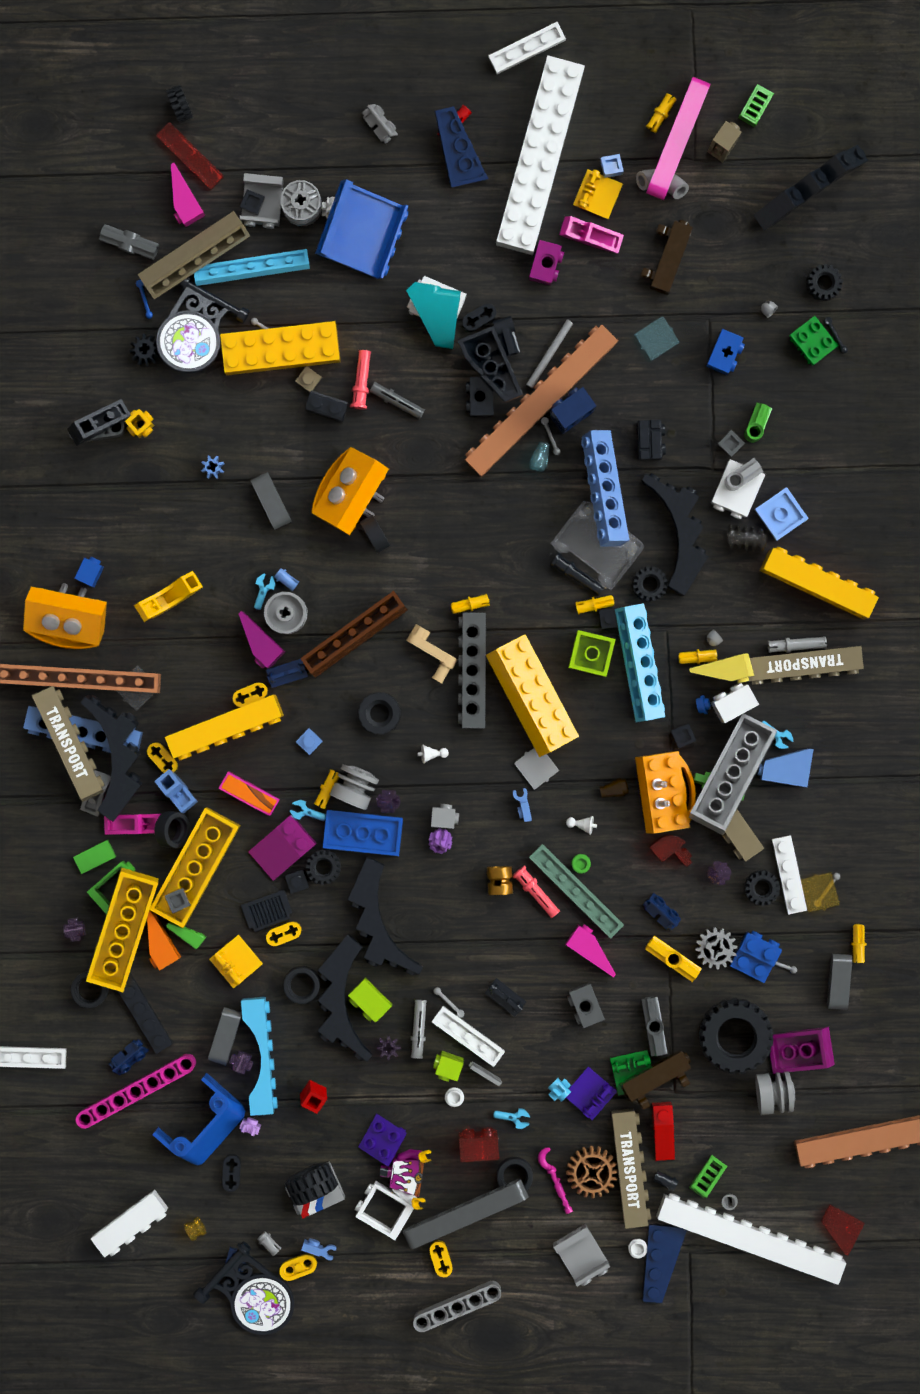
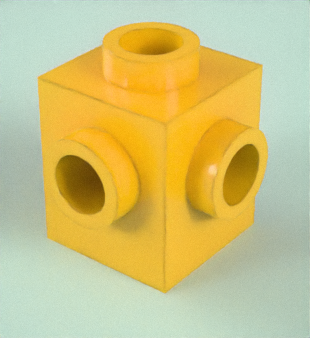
M140 409L137 411L133 410L130 413L131 416L125 420L128 425L126 429L133 437L137 435L139 438L142 436L145 438L153 431L152 427H154V424L151 421L154 419L147 411L143 413ZM143 421L144 425L139 428L138 423Z

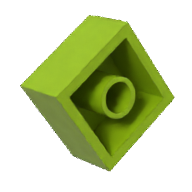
M577 630L568 668L607 677L616 639Z

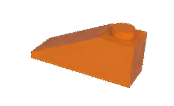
M149 910L147 916L149 952L151 956L149 959L153 967H158L160 971L180 959L181 955L156 913Z

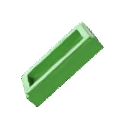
M106 840L73 858L81 874L117 856L109 840Z

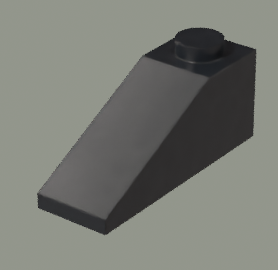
M122 399L74 421L67 430L76 446L129 418L131 414Z

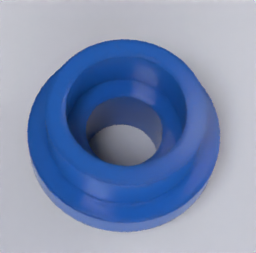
M702 695L696 699L698 712L708 714V710L711 709L709 698H705Z

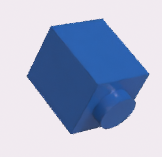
M84 558L74 579L95 588L104 566L100 565L101 561L96 558Z

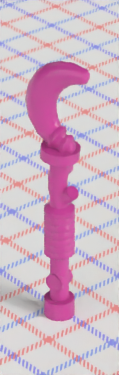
M544 1148L538 1154V1162L541 1167L547 1170V1174H551L556 1192L565 1207V1213L569 1214L573 1210L568 1204L561 1183H559L560 1178L556 1177L555 1172L557 1170L546 1161V1154L550 1151V1148Z

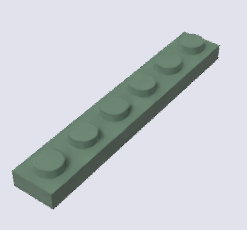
M543 844L529 856L610 938L624 926Z

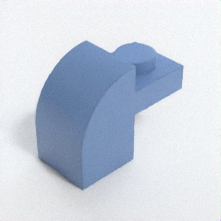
M168 769L155 780V783L165 796L172 800L181 813L184 814L198 802L185 783L172 770Z

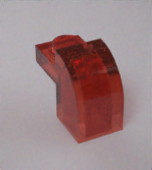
M664 835L649 846L661 862H664L675 853L686 867L692 863L689 859L692 855L686 848H680L686 842L678 836Z

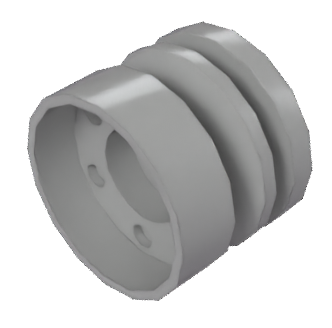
M296 180L289 183L283 189L281 207L285 217L291 223L297 226H308L320 217L322 200L318 189L312 183L305 180ZM299 198L303 199V205H299Z
M342 764L341 769L348 772L346 776L338 773V777L344 780V783H334L330 795L366 810L371 798L364 794L365 790L374 792L375 788L369 786L368 783L378 784L379 779L361 768Z
M789 1071L783 1072V1081L781 1080L780 1073L776 1072L774 1082L771 1081L769 1073L756 1074V1096L760 1115L773 1114L774 1105H778L780 1113H784V1104H786L788 1112H793L795 1089Z

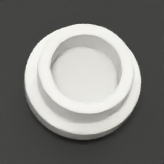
M450 1088L445 1094V1101L451 1107L460 1106L464 1101V1094L459 1088Z
M642 1239L632 1240L628 1246L630 1255L634 1258L644 1257L647 1253L645 1241Z

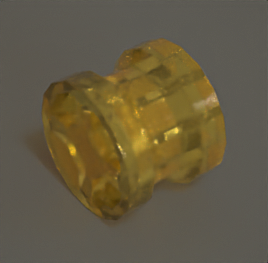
M199 1217L194 1218V1221L191 1223L187 1222L184 1224V1228L192 1241H195L200 1235L204 1236L207 1234L206 1228Z

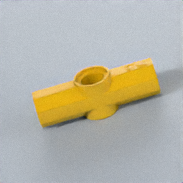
M653 936L645 947V950L691 982L697 978L702 969L656 936ZM671 954L678 955V961L674 964L668 961Z

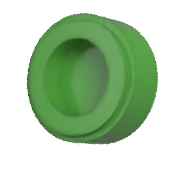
M578 854L573 857L571 865L575 872L585 873L590 869L591 862L586 855Z

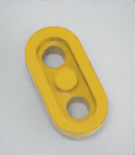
M310 1253L289 1259L282 1263L280 1275L286 1281H292L308 1275L316 1269L317 1259ZM310 1260L311 1265L306 1266L304 1261ZM287 1267H292V1268H293V1272H291V1273L287 1272V1271H286V1268H287Z

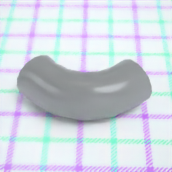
M655 169L643 170L637 173L636 182L641 190L648 189ZM674 174L667 192L674 199H680L688 192L689 185Z

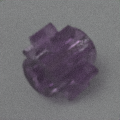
M382 790V793L378 795L376 802L378 807L381 808V812L394 813L395 809L400 806V797L395 795V790Z
M716 861L713 862V866L708 867L707 876L712 881V884L725 885V880H730L731 870L727 863Z
M78 918L67 920L68 924L63 925L65 938H71V942L80 941L81 936L85 935L84 922H78Z
M388 1035L387 1040L380 1039L382 1046H377L378 1050H382L380 1057L386 1055L387 1059L390 1060V1056H398L395 1051L401 1049V1046H396L397 1038L391 1040L390 1035ZM387 1043L394 1047L391 1049V1052H387V1049L384 1048Z
M238 1051L237 1055L233 1053L229 1062L233 1064L231 1069L240 1074H245L246 1070L250 1072L254 1063L250 1060L252 1056L243 1051Z

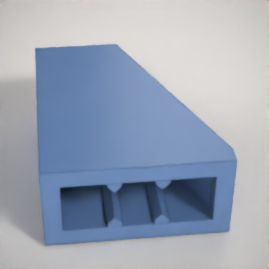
M807 748L763 760L758 768L757 775L760 776V780L807 787L814 749Z

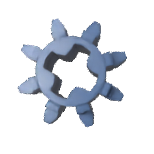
M208 456L207 462H201L205 465L201 472H208V479L212 475L218 479V473H224L221 467L225 463H218V456L214 459ZM211 463L218 465L215 467V472L208 470L211 467Z

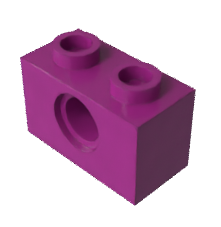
M539 240L529 280L551 286L552 281L556 282L559 273L556 270L557 263L562 262L564 252L561 251L562 246ZM549 259L553 265L550 268H545L542 265V261Z

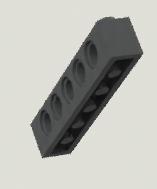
M463 613V617H459V628H463V636H459V647H463L462 655H459V667H462V674H459L458 686H462V694L458 693V705H462V713H458V724H462V728H485L486 613ZM469 627H475L478 630L476 637L471 638L467 635L466 631ZM469 646L477 648L478 653L476 656L470 657L467 655L466 650ZM469 665L477 667L478 672L475 676L467 674L466 669ZM474 684L477 686L478 691L475 695H469L466 692L468 685ZM470 703H474L477 706V712L473 715L468 714L466 711V707Z

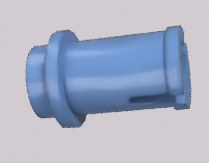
M281 568L274 576L277 579L276 582L280 581L293 591L299 581L289 575L286 569L283 570Z

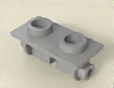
M375 104L368 105V108L362 112L363 118L371 128L376 124L378 125L374 132L381 142L384 141L386 144L391 140L390 137L398 135L395 131V125L385 118L384 111L380 106Z

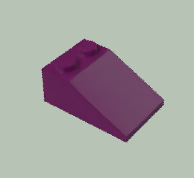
M241 611L239 617L252 653L256 657L254 661L261 668H271L285 651L245 612Z
M291 814L254 846L249 853L274 881L317 843Z
M829 1027L773 1034V1046L770 1049L773 1074L786 1071L825 1069L835 1065Z

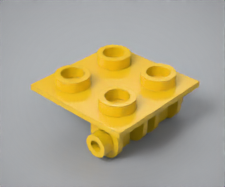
M587 169L573 205L609 219L623 184L608 177L604 178L597 170L591 171Z
M237 935L209 959L233 988L238 986L263 964L240 935Z

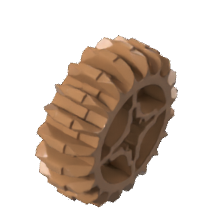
M593 1146L589 1147L590 1151L588 1152L585 1147H582L583 1154L577 1150L575 1153L578 1158L570 1157L574 1164L567 1163V1167L572 1169L566 1171L567 1175H572L567 1180L568 1182H574L571 1185L572 1189L578 1187L577 1194L584 1190V1197L588 1196V1192L591 1193V1198H595L596 1192H598L599 1197H602V1190L605 1193H609L607 1186L614 1187L611 1180L617 1181V1177L612 1175L618 1173V1169L613 1168L617 1163L616 1161L610 1162L613 1159L612 1155L606 1157L608 1154L606 1149L601 1154V1147L599 1146L596 1152ZM595 1157L602 1161L592 1164L586 1158ZM582 1163L585 1171L578 1179L576 1171L578 1165ZM607 1165L608 1174L603 1181L599 1174L603 1167ZM588 1167H589V1168H593V1169L595 1168V1169H596L595 1172H596L597 1178L595 1177V1175H594V1176H592V1174H591V1175H588V1174H589ZM589 1180H593V1181H595L598 1185H597V1186H586V1185H584V1184H582V1183H583V1182L586 1183V1182L589 1181Z

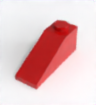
M652 1103L655 1160H675L672 1103Z

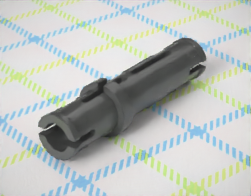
M374 382L369 391L382 398L385 403L389 402L419 420L425 409L396 394L393 389L389 390L377 382ZM383 391L384 393H386V394L392 396V397L395 398L396 400H393L392 398H390V397L384 395V394L381 393V392ZM399 401H401L402 403H404V404L410 406V407L413 408L414 410H412V409H410V408H408V407L402 405L401 403H399Z

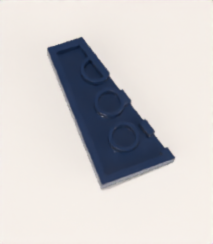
M454 106L434 110L450 187L488 179Z
M649 1224L643 1302H663L687 1231L686 1229L672 1225Z

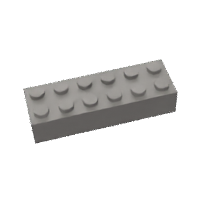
M744 713L741 715L690 812V819L724 835L776 736V729Z

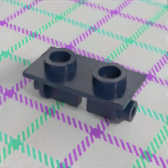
M301 659L266 670L267 678L272 688L308 677L305 665Z
M652 893L649 900L647 899L643 903L644 909L653 918L658 913L661 915L657 921L666 930L671 931L674 927L678 926L681 920L679 914L674 909H670L662 897Z
M140 1039L133 1040L124 1048L128 1054L125 1056L120 1051L111 1059L109 1065L114 1073L119 1075L125 1074L135 1062L141 1061L146 1056L145 1054L149 1049L142 1046L143 1043Z

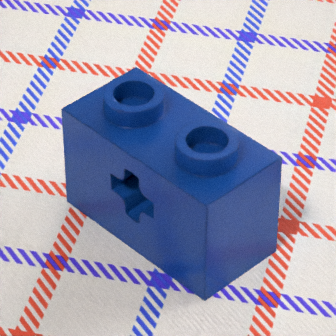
M722 329L706 367L728 375L730 371L733 372L737 365L735 357L737 353L741 354L745 345L742 343L743 337ZM726 348L729 349V354H731L727 358L724 357V352H722Z

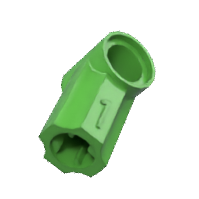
M756 403L744 432L747 441L754 443L763 436L772 408L762 403ZM751 428L756 429L759 433L758 437L751 436L749 430Z

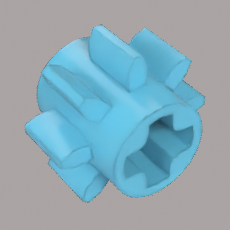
M557 1078L548 1087L551 1091L548 1095L554 1101L559 1099L562 1102L571 1093L568 1089L571 1085L566 1079L561 1081Z

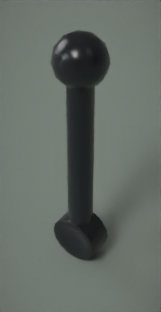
M827 317L824 323L831 329L840 346V352L846 353L848 351L847 347L843 345L835 331L832 319Z

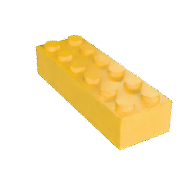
M335 321L220 334L224 372L226 375L340 362Z
M781 547L772 548L768 551L759 571L861 619H868L879 598L875 596V591L868 588L860 589L857 587L858 584L849 579L843 581L839 579L840 575L832 571L826 573L822 571L823 567L815 563L809 565L805 563L804 558L798 555L790 556L787 554L788 551Z
M526 635L486 655L539 757L579 737Z
M271 695L166 736L165 739L173 759L178 758L180 761L191 757V752L196 751L198 754L209 750V745L214 744L216 747L227 743V738L229 737L237 739L245 736V731L247 730L251 732L263 728L262 724L268 723L273 725L281 721L280 717H283L284 714L277 696Z
M206 807L152 903L150 910L184 928L241 825ZM184 888L191 905L172 914L165 895Z
M121 867L86 982L124 992L158 885V878Z

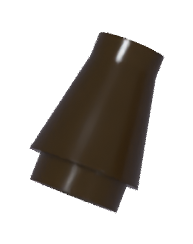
M619 778L600 787L602 798L624 797L625 794H629L626 779L621 780Z

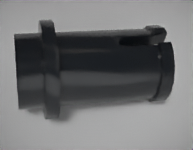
M657 1170L653 1182L668 1188V1191H674L678 1184L676 1177L672 1178Z

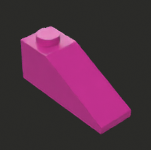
M172 163L173 202L177 212L174 216L179 224L183 223L187 227L204 217L205 214L175 163Z
M585 924L582 927L577 925L565 944L614 977L616 974L598 941L592 934L593 930Z

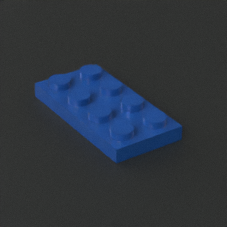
M327 810L323 848L399 856L403 818Z

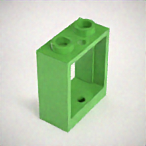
M125 861L120 862L87 891L106 915L110 902L99 891V888L120 871L121 867L135 871L136 869L129 861L127 863Z

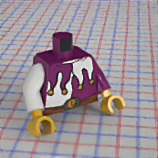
M409 1149L398 1154L393 1159L392 1167L381 1165L379 1176L391 1178L390 1188H392V1191L411 1204L416 1210L423 1209L419 1206V1201L425 1202L424 1198H417L416 1196L419 1197L424 1163L431 1161V1159L426 1158V1154L431 1153L430 1150Z

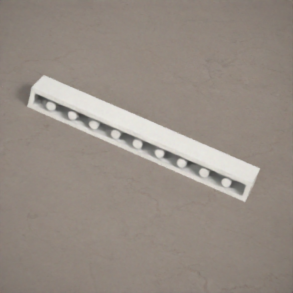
M669 1193V1196L663 1195L656 1214L658 1220L839 1285L846 1266L845 1260L842 1259L843 1256L838 1253H825V1250L815 1245L813 1248L806 1246L807 1243L799 1239L792 1241L788 1239L789 1236L779 1232L777 1235L770 1233L771 1230L763 1226L756 1228L747 1220L742 1219L741 1222L734 1220V1216L730 1214H718L715 1209L708 1206L705 1209L698 1206V1203L687 1200V1202L682 1201L679 1196Z

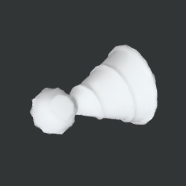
M424 745L421 746V752H418V756H421L423 763L437 756L446 758L449 754L446 748H441L438 751Z
M593 816L577 821L569 817L566 821L567 827L573 828L577 826L589 833V835H591L593 828H597V824H593Z

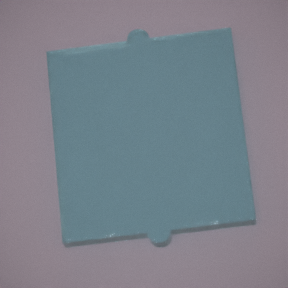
M663 316L634 334L641 344V349L645 350L651 361L680 343L673 332V328L668 325Z

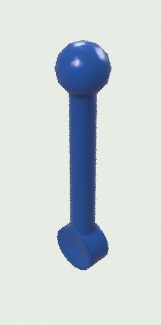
M138 280L136 286L140 289L146 309V318L150 319L153 317V313L150 311L143 289L144 284L141 280Z

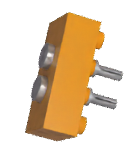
M352 447L348 448L337 458L322 479L315 495L312 514L350 535L356 528V524L362 514L367 517L374 516V513L366 509L372 497L380 503L383 502L384 497L378 494L376 490L385 479L389 469L368 455Z
M65 583L61 585L59 592L36 587L30 588L25 600L23 631L45 643L63 648L86 649L99 646L104 634L107 602L85 598L87 589H83V587L80 589L78 596L65 594L68 585Z
M679 751L635 757L646 833L655 834L690 828L689 823L691 819L689 815L696 801L695 784L691 771L684 759L679 755ZM682 770H683V772L685 773V776H686V779H687V782H688V787H689V803H688V809H687V804H686V800H687L686 786H685V781H684L683 776H682Z

